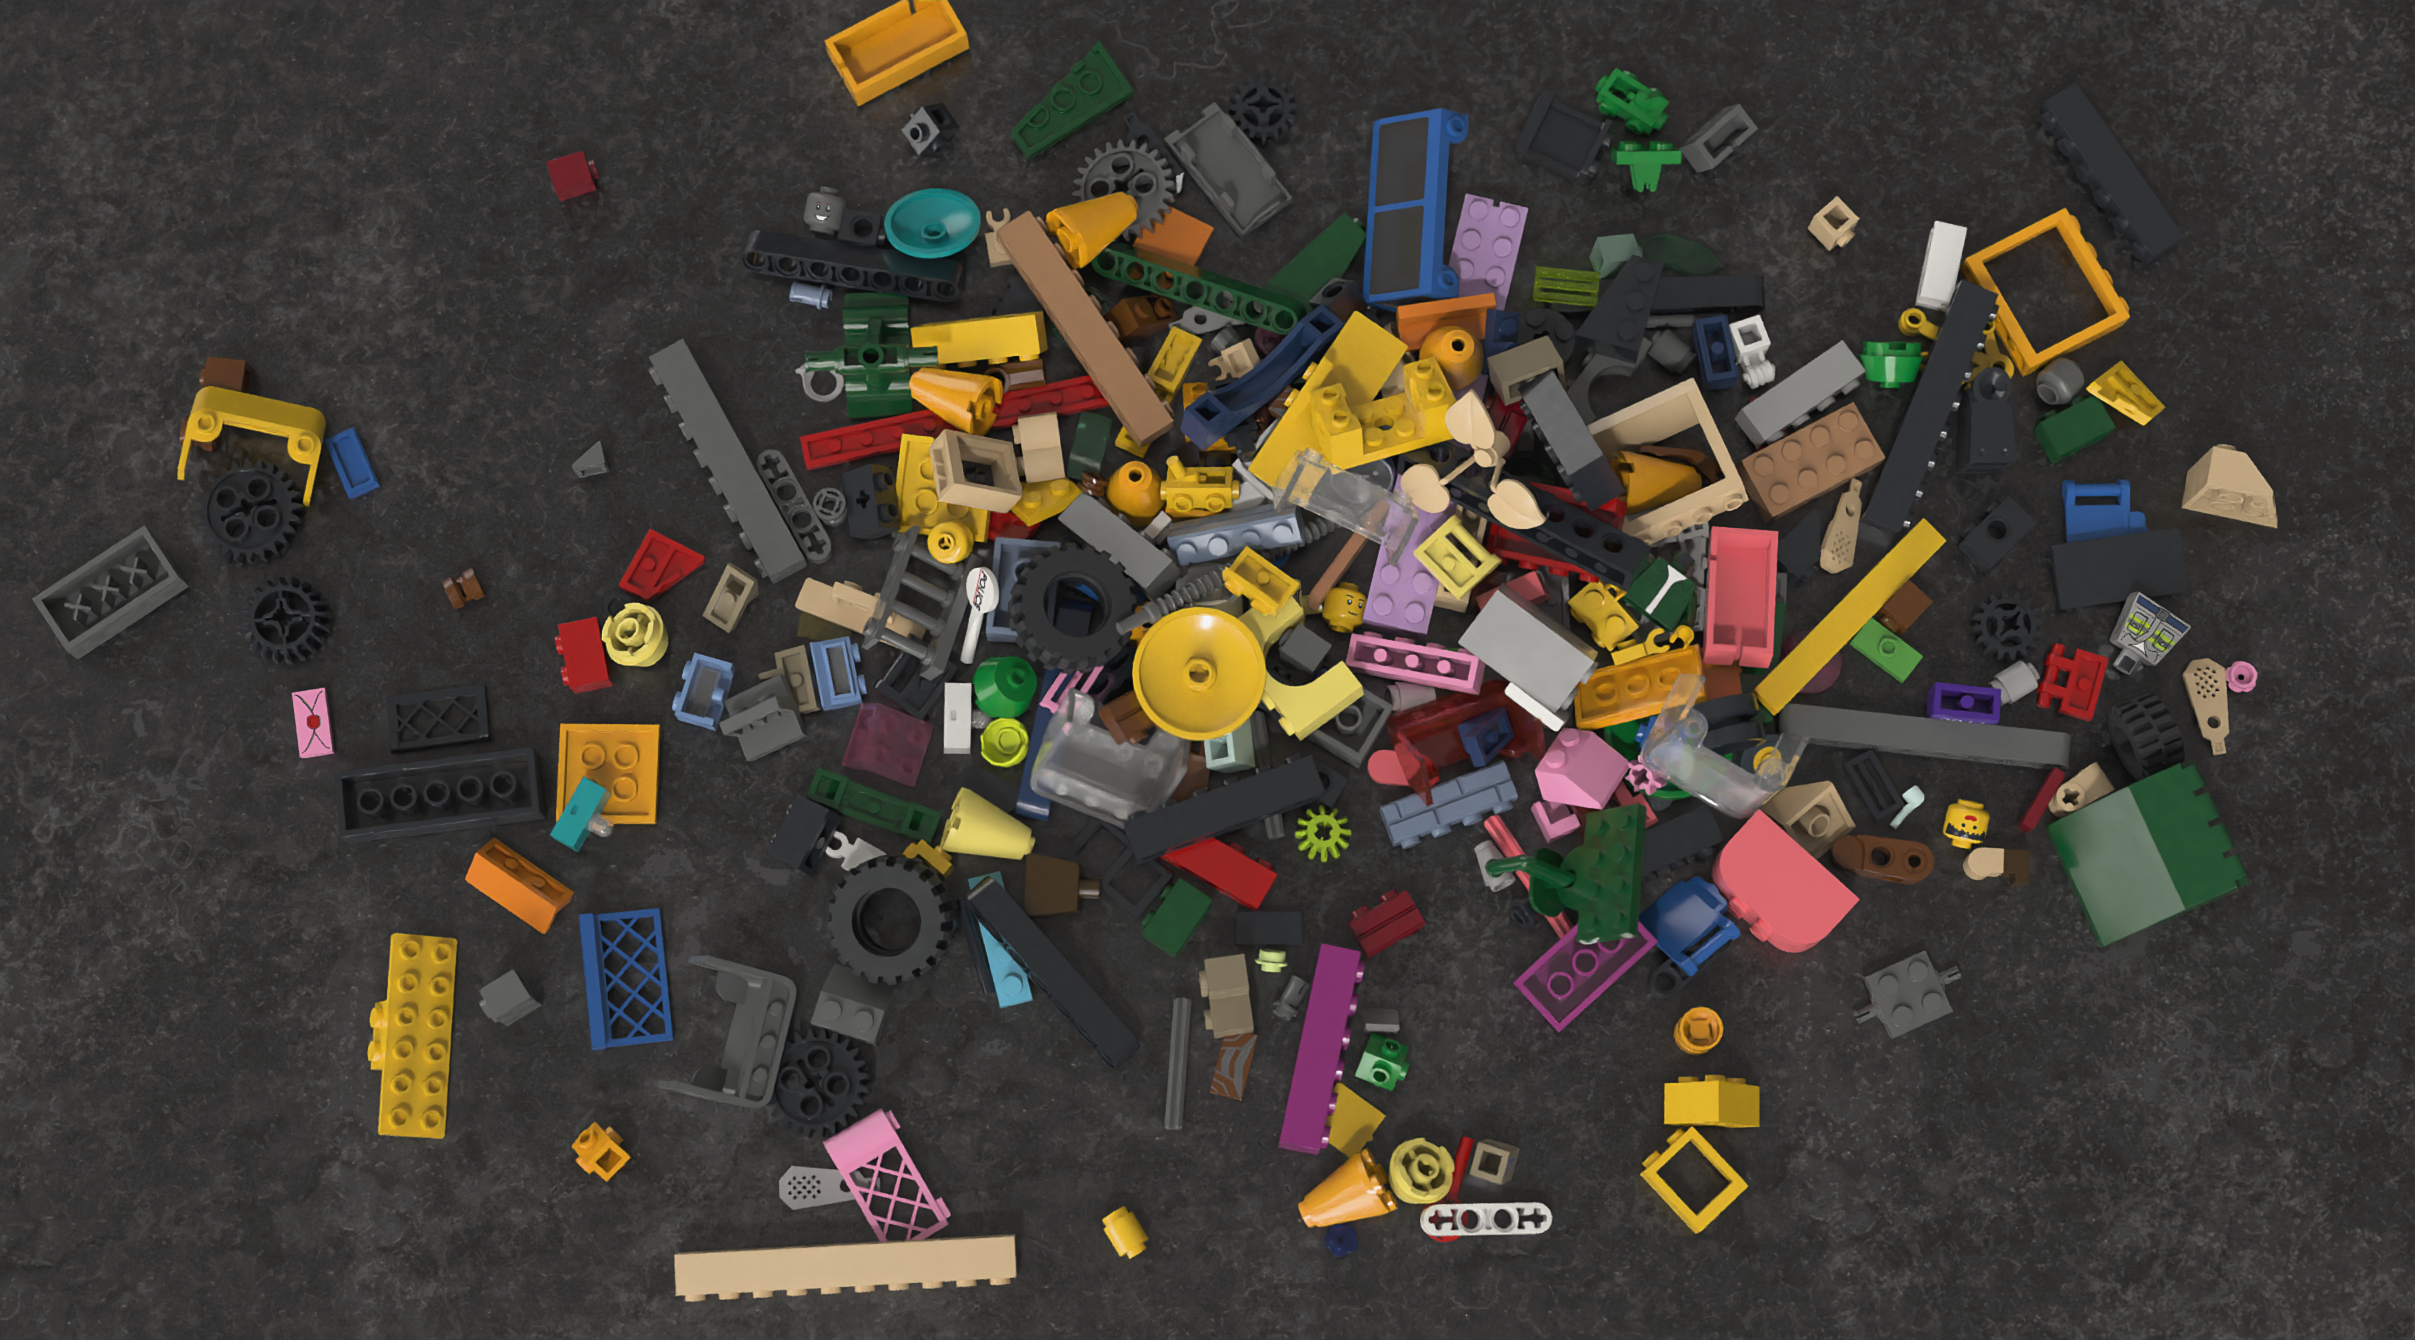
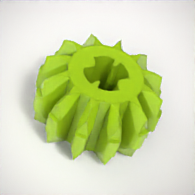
M1324 805L1319 806L1318 816H1316L1312 809H1308L1306 814L1310 821L1299 818L1297 822L1305 830L1295 832V838L1306 839L1299 844V850L1303 851L1311 847L1308 858L1311 860L1317 852H1321L1322 862L1327 861V852L1329 851L1335 859L1339 858L1340 853L1337 847L1347 849L1349 843L1342 838L1351 836L1350 829L1341 828L1348 822L1347 817H1341L1336 821L1338 809L1333 808L1330 815H1325L1326 808ZM1319 827H1323V831L1326 828L1330 830L1329 840L1323 841V837L1320 840L1317 839L1316 835Z

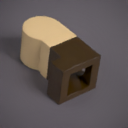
M1977 848L1966 856L1963 862V869L1971 879L1982 880L1987 876L2010 878L2009 887L2023 888L2029 884L2030 851Z

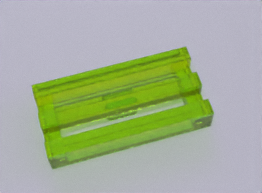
M1536 266L1532 300L1596 306L1598 303L1600 272ZM1541 277L1592 282V284L1541 279ZM1540 287L1591 292V296L1541 292Z

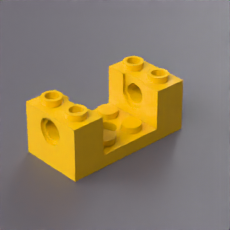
M1435 356L1403 365L1404 393L1351 408L1348 407L1347 395L1341 383L1309 391L1312 427L1333 473L1454 438L1446 426L1445 415L1448 409L1457 401ZM1382 425H1389L1392 428L1386 431H1382L1378 427Z

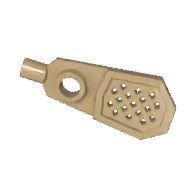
M1855 478L1851 479L1849 491L1842 493L1833 521H1830L1821 545V568L1831 574L1853 566L1862 506L1859 498L1862 483Z
M2209 658L2192 660L2183 672L2182 677L2202 736L2211 740L2213 755L2226 754L2224 738L2229 734L2225 668ZM2209 717L2217 720V728H2211L2208 725Z

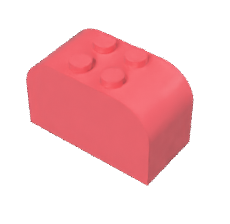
M1760 809L1718 853L1711 867L1712 884L1717 886L1720 895L1726 899L1729 908L1728 912L1737 919L1742 917L1751 925L1750 931L1762 942L1768 940L1773 946L1786 952L1796 953L1812 948L1826 937L1860 900Z

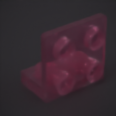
M880 703L861 704L842 766L852 770H869L904 785L915 786L933 731V725Z

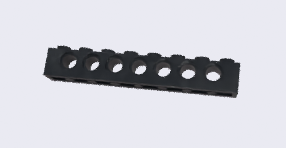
M1443 441L1401 453L1397 473L1403 476L1413 465L1428 464L1433 466L1438 472L1440 479H1443L1472 457L1473 454L1465 448L1458 447L1448 441ZM1475 461L1444 485L1450 493V501L1625 592L1629 591L1646 566L1651 546L1644 543L1641 539L1618 530L1612 524L1601 521L1585 513L1581 508L1572 506L1556 498L1552 493L1543 491L1529 484L1523 478L1516 477L1502 469L1498 484L1504 479H1513L1525 485L1533 494L1541 513L1546 517V521L1539 526L1529 529L1512 528L1501 523L1491 513L1487 503L1489 497L1494 494L1490 486L1495 465L1482 467Z

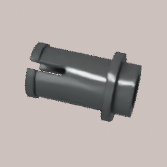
M1291 976L1280 999L1274 1001L1275 1007L1273 1012L1289 1021L1292 1016H1297L1298 1012L1296 1009L1310 985L1308 983L1304 984L1305 981L1296 976Z

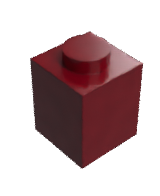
M584 151L547 161L554 189L560 201L597 190L594 179L599 178L594 159L588 161Z

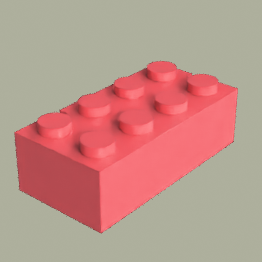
M1712 526L1707 553L1708 571L1706 574L1703 663L1732 665L1733 660L1736 659L1739 660L1738 666L1769 667L1773 656L1778 531Z

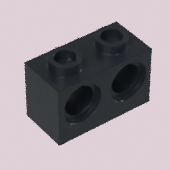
M1125 644L1114 657L1103 665L1104 667L1085 694V697L1099 710L1106 704L1134 689L1132 671L1137 649Z

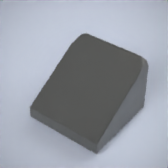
M601 441L595 443L572 464L577 477H588L606 473L610 470L606 450Z

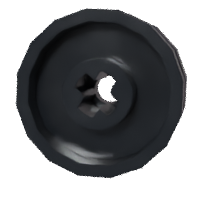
M1736 694L1716 698L1685 710L1688 728L1700 732L1692 739L1695 758L1729 755L1754 748L1766 742L1763 723L1753 720L1749 721L1759 713L1756 694Z

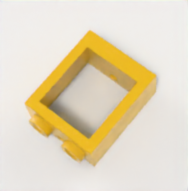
M1693 1126L1686 1131L1680 1127L1666 1140L1670 1146L1662 1154L1656 1150L1642 1163L1646 1169L1640 1175L1692 1231L1697 1234L1735 1200L1748 1185ZM1689 1140L1730 1182L1696 1215L1656 1173Z

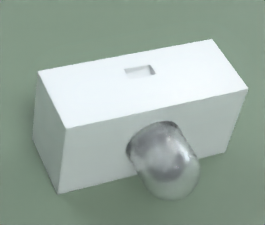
M945 683L944 754H970L971 729H986L989 723L994 721V718L986 715L981 709H971V683Z

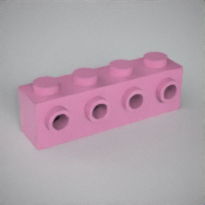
M1364 632L1363 635L1352 633L1345 664L1352 672L1476 695L1480 693L1486 663L1467 649H1459L1458 652L1447 651L1443 645L1427 643L1426 647L1414 645L1415 641L1401 637H1395V641L1383 639V635L1373 632Z

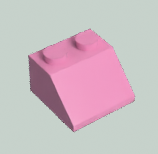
M1563 727L1535 769L1543 800L1602 810L1629 769L1627 765L1629 761L1594 732Z

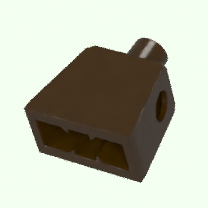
M1027 853L1024 912L1030 919L1080 913L1082 911V898L1100 899L1102 890L1101 879L1083 878L1084 867L1079 863Z

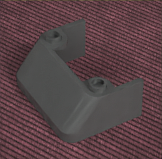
M708 955L689 956L688 963L718 971L715 983L716 991L722 999L736 1003L721 1068L702 1066L694 1072L691 1084L658 1080L657 1087L702 1099L749 1108H761L770 1101L773 1094L796 999L795 984L788 977Z

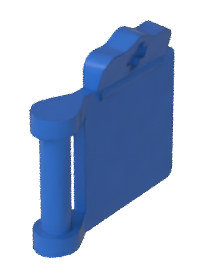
M2118 479L2117 483L2075 484L2074 480L2063 481L2062 498L2065 513L2066 543L2149 532L2145 525V515L2138 511L2130 512V483L2128 479ZM2075 496H2117L2118 505H2075Z
M1698 876L1693 877L1687 883L1684 881L1678 882L1639 915V922L1658 941L1656 945L1690 977L1698 971L1697 966L1729 939L1734 941L1741 935L1737 926L1722 915L1729 908L1726 899L1720 895L1717 886L1705 882ZM1716 926L1721 929L1689 957L1684 954Z

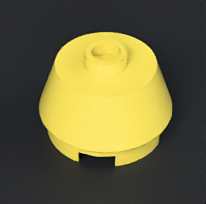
M640 603L625 604L626 609L620 611L614 618L609 616L604 624L602 641L606 643L607 652L612 660L621 665L637 667L653 665L661 659L668 646V634L662 618L650 606Z
M1416 1138L1400 1144L1391 1157L1388 1175L1390 1187L1399 1199L1407 1203L1424 1204L1437 1202L1448 1193L1452 1184L1454 1163L1450 1154L1443 1146L1438 1148L1434 1144L1424 1141L1426 1138Z

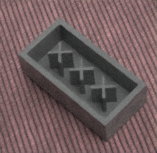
M144 525L32 599L65 650L75 658L80 659L188 588L189 585L155 534Z

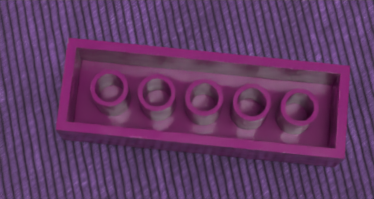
M1321 943L1278 1145L1280 1148L1318 1155L1320 1148L1326 1149L1328 1145L1331 1126L1325 1125L1327 1115L1333 1116L1338 1093L1332 1092L1334 1082L1340 1083L1345 1060L1339 1059L1340 1050H1347L1352 1027L1346 1026L1347 1017H1354L1359 994L1352 992L1354 984L1360 986L1365 962L1359 960L1360 951Z

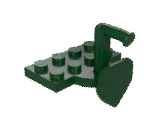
M1632 804L1586 813L1584 845L1573 849L1564 860L1559 853L1547 848H1540L1535 850L1532 856L1523 854L1501 859L1492 858L1486 862L1485 870L1492 878H1498L1503 873L1522 871L1529 874V901L1532 908L1540 914L1556 917L1566 907L1579 911L1577 941L1586 945L1637 937L1647 807L1640 804Z

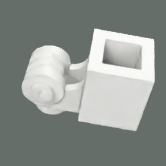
M1760 314L1729 324L1736 357L1734 363H1741L1744 371L1742 374L1744 381L1747 382L1751 389L1758 388L1759 385L1763 386L1765 383L1774 382L1775 366L1769 360H1765L1764 357L1771 342Z

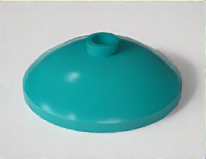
M932 188L910 193L895 202L886 214L884 225L886 236L896 249L913 257L935 259L953 255L967 247L980 231L981 217L977 205L966 195L954 190Z

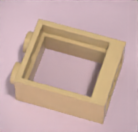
M944 429L929 446L938 501L1006 514L1022 497V485L1019 480L1017 458L1014 454L1012 442ZM961 460L991 465L995 487L966 482Z

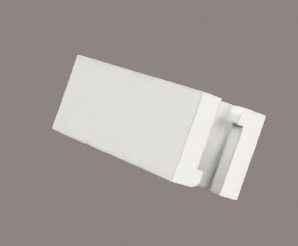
M1935 221L1934 227L1930 230L1915 305L1943 312L1946 311L1956 285L1967 231L1966 227Z

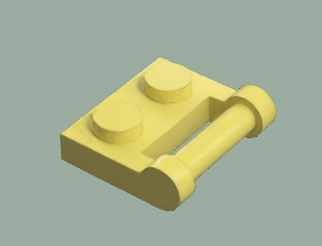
M1454 514L1414 551L1413 555L1460 601L1486 575L1491 573L1502 560L1495 553L1491 555L1461 525L1463 521ZM1453 534L1482 564L1476 568L1446 538L1448 535Z

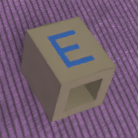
M1490 1138L1479 1141L1470 1175L1498 1184L1511 1181L1520 1148Z

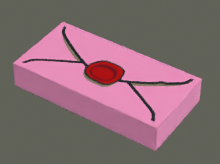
M319 688L292 693L300 757L303 759L335 753L327 689Z

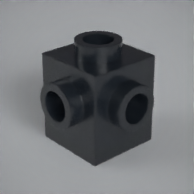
M943 102L922 106L915 110L909 116L910 121L902 129V132L909 140L911 147L919 155L932 152L933 154H938L949 146L948 140L960 126Z

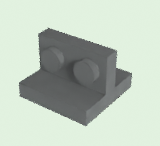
M779 674L724 701L730 718L719 723L723 735L738 737L747 761H755L808 735L785 675Z

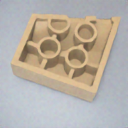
M2219 444L2213 446L2188 470L2181 508L2277 528L2278 519L2274 492L2246 453L2236 451L2234 446Z

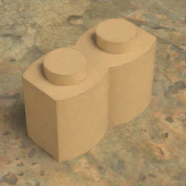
M1056 412L1019 416L1018 424L1012 425L1014 443L1021 444L1023 456L1017 457L1019 476L1026 475L1027 483L1065 478Z

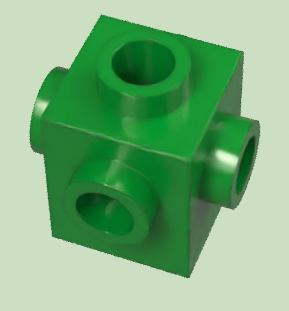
M1372 1032L1355 1076L1371 1082L1375 1086L1392 1091L1397 1079L1404 1080L1411 1062L1405 1060L1409 1047L1400 1044L1396 1040L1388 1039Z

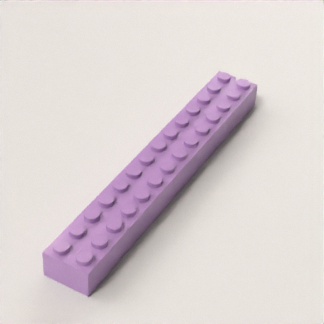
M1466 194L1448 266L1453 268L1459 277V297L1494 292L1495 310L1504 311L1528 208L1500 202L1499 207L1493 206L1494 200ZM1480 341L1482 348H1484V341ZM1480 373L1477 379L1470 385L1452 391L1456 401L1472 389L1482 401L1488 375ZM1455 438L1446 440L1458 447L1465 448L1469 452L1471 451V443L1463 444ZM1398 474L1361 627L1425 642L1439 580L1413 553L1455 514L1457 504L1450 501L1448 507L1439 513H1429L1420 509L1402 491L1400 483L1402 475Z

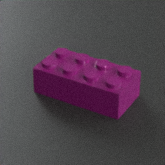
M1639 921L1637 937L1586 945L1577 941V924L1513 983L1549 1023L1560 1032L1658 942Z

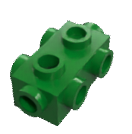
M1615 68L1610 77L1606 74L1602 77L1595 89L1599 92L1596 100L1600 104L1599 109L1609 117H1615L1617 114L1626 120V127L1635 134L1640 135L1642 132L1650 135L1654 128L1660 131L1669 117V114L1666 113L1669 101L1666 100L1664 94L1655 88L1649 89L1639 83V79L1629 71L1622 72ZM1614 94L1622 95L1623 100L1616 97Z

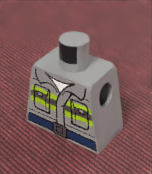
M2130 593L2110 637V642L2122 649L2113 666L2128 675L2131 674L2139 661L2146 666H2155L2186 634L2191 626L2142 593Z

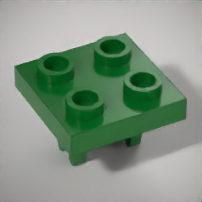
M1665 140L1650 141L1649 146H1641L1637 141H1618V147H1610L1609 160L1617 165L1629 164L1634 189L1642 192L1645 184L1647 189L1655 192L1662 164H1681V150L1675 148L1673 143Z

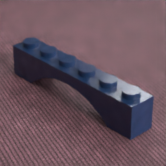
M1321 304L1301 319L1286 338L1251 371L1227 386L1207 391L1187 406L1184 410L1180 431L1202 451H1205L1302 376L1312 361L1316 364L1320 362L1345 326V323Z

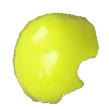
M998 718L990 722L980 736L981 755L992 765L1010 767L1019 764L1027 756L1030 745L1029 732L1026 726L1015 718Z

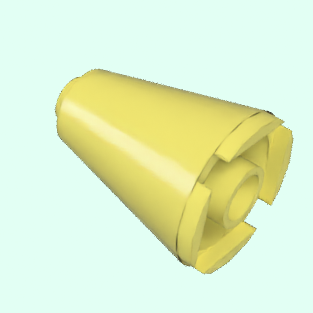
M962 787L959 790L951 807L953 811L950 819H947L940 842L941 849L948 852L1021 860L1023 855L1031 853L1035 843V837L1031 836V828L970 789Z

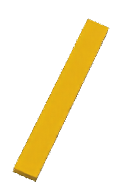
M1925 518L1921 519L1751 693L1756 694V698L1773 715H1776L1946 540Z

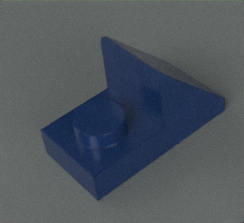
M1487 310L1482 375L1490 376L1487 358L1523 345L1517 343L1519 313Z
M1498 707L1461 722L1458 725L1465 751L1470 754L1474 767L1486 766L1514 737L1505 707Z

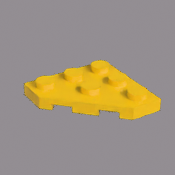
M902 434L895 485L901 530L897 532H906L916 525L920 527L918 534L929 535L933 527L939 523L955 520L969 527L974 541L987 543L991 511L938 501L929 446L936 438Z

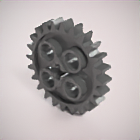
M1120 139L1118 147L1115 149L1108 142L1106 143L1107 152L1102 153L1097 148L1094 149L1097 158L1093 160L1086 157L1085 160L1089 167L1087 169H1077L1083 179L1073 180L1074 185L1081 189L1072 192L1074 199L1079 202L1094 199L1097 192L1103 188L1109 189L1107 195L1117 193L1122 188L1129 190L1125 194H1129L1135 199L1138 205L1137 218L1121 234H1123L1126 242H1130L1132 233H1136L1139 239H1143L1142 230L1145 228L1153 234L1154 228L1152 223L1156 222L1163 225L1161 213L1171 214V210L1166 203H1172L1176 200L1174 195L1170 193V191L1176 190V185L1173 181H1169L1174 177L1171 169H1167L1169 166L1165 158L1160 159L1161 155L1157 149L1150 153L1147 143H1144L1138 149L1135 140L1130 142L1129 147H1125L1122 139ZM1130 165L1126 173L1117 174L1119 167ZM1153 184L1151 191L1140 193L1143 185Z

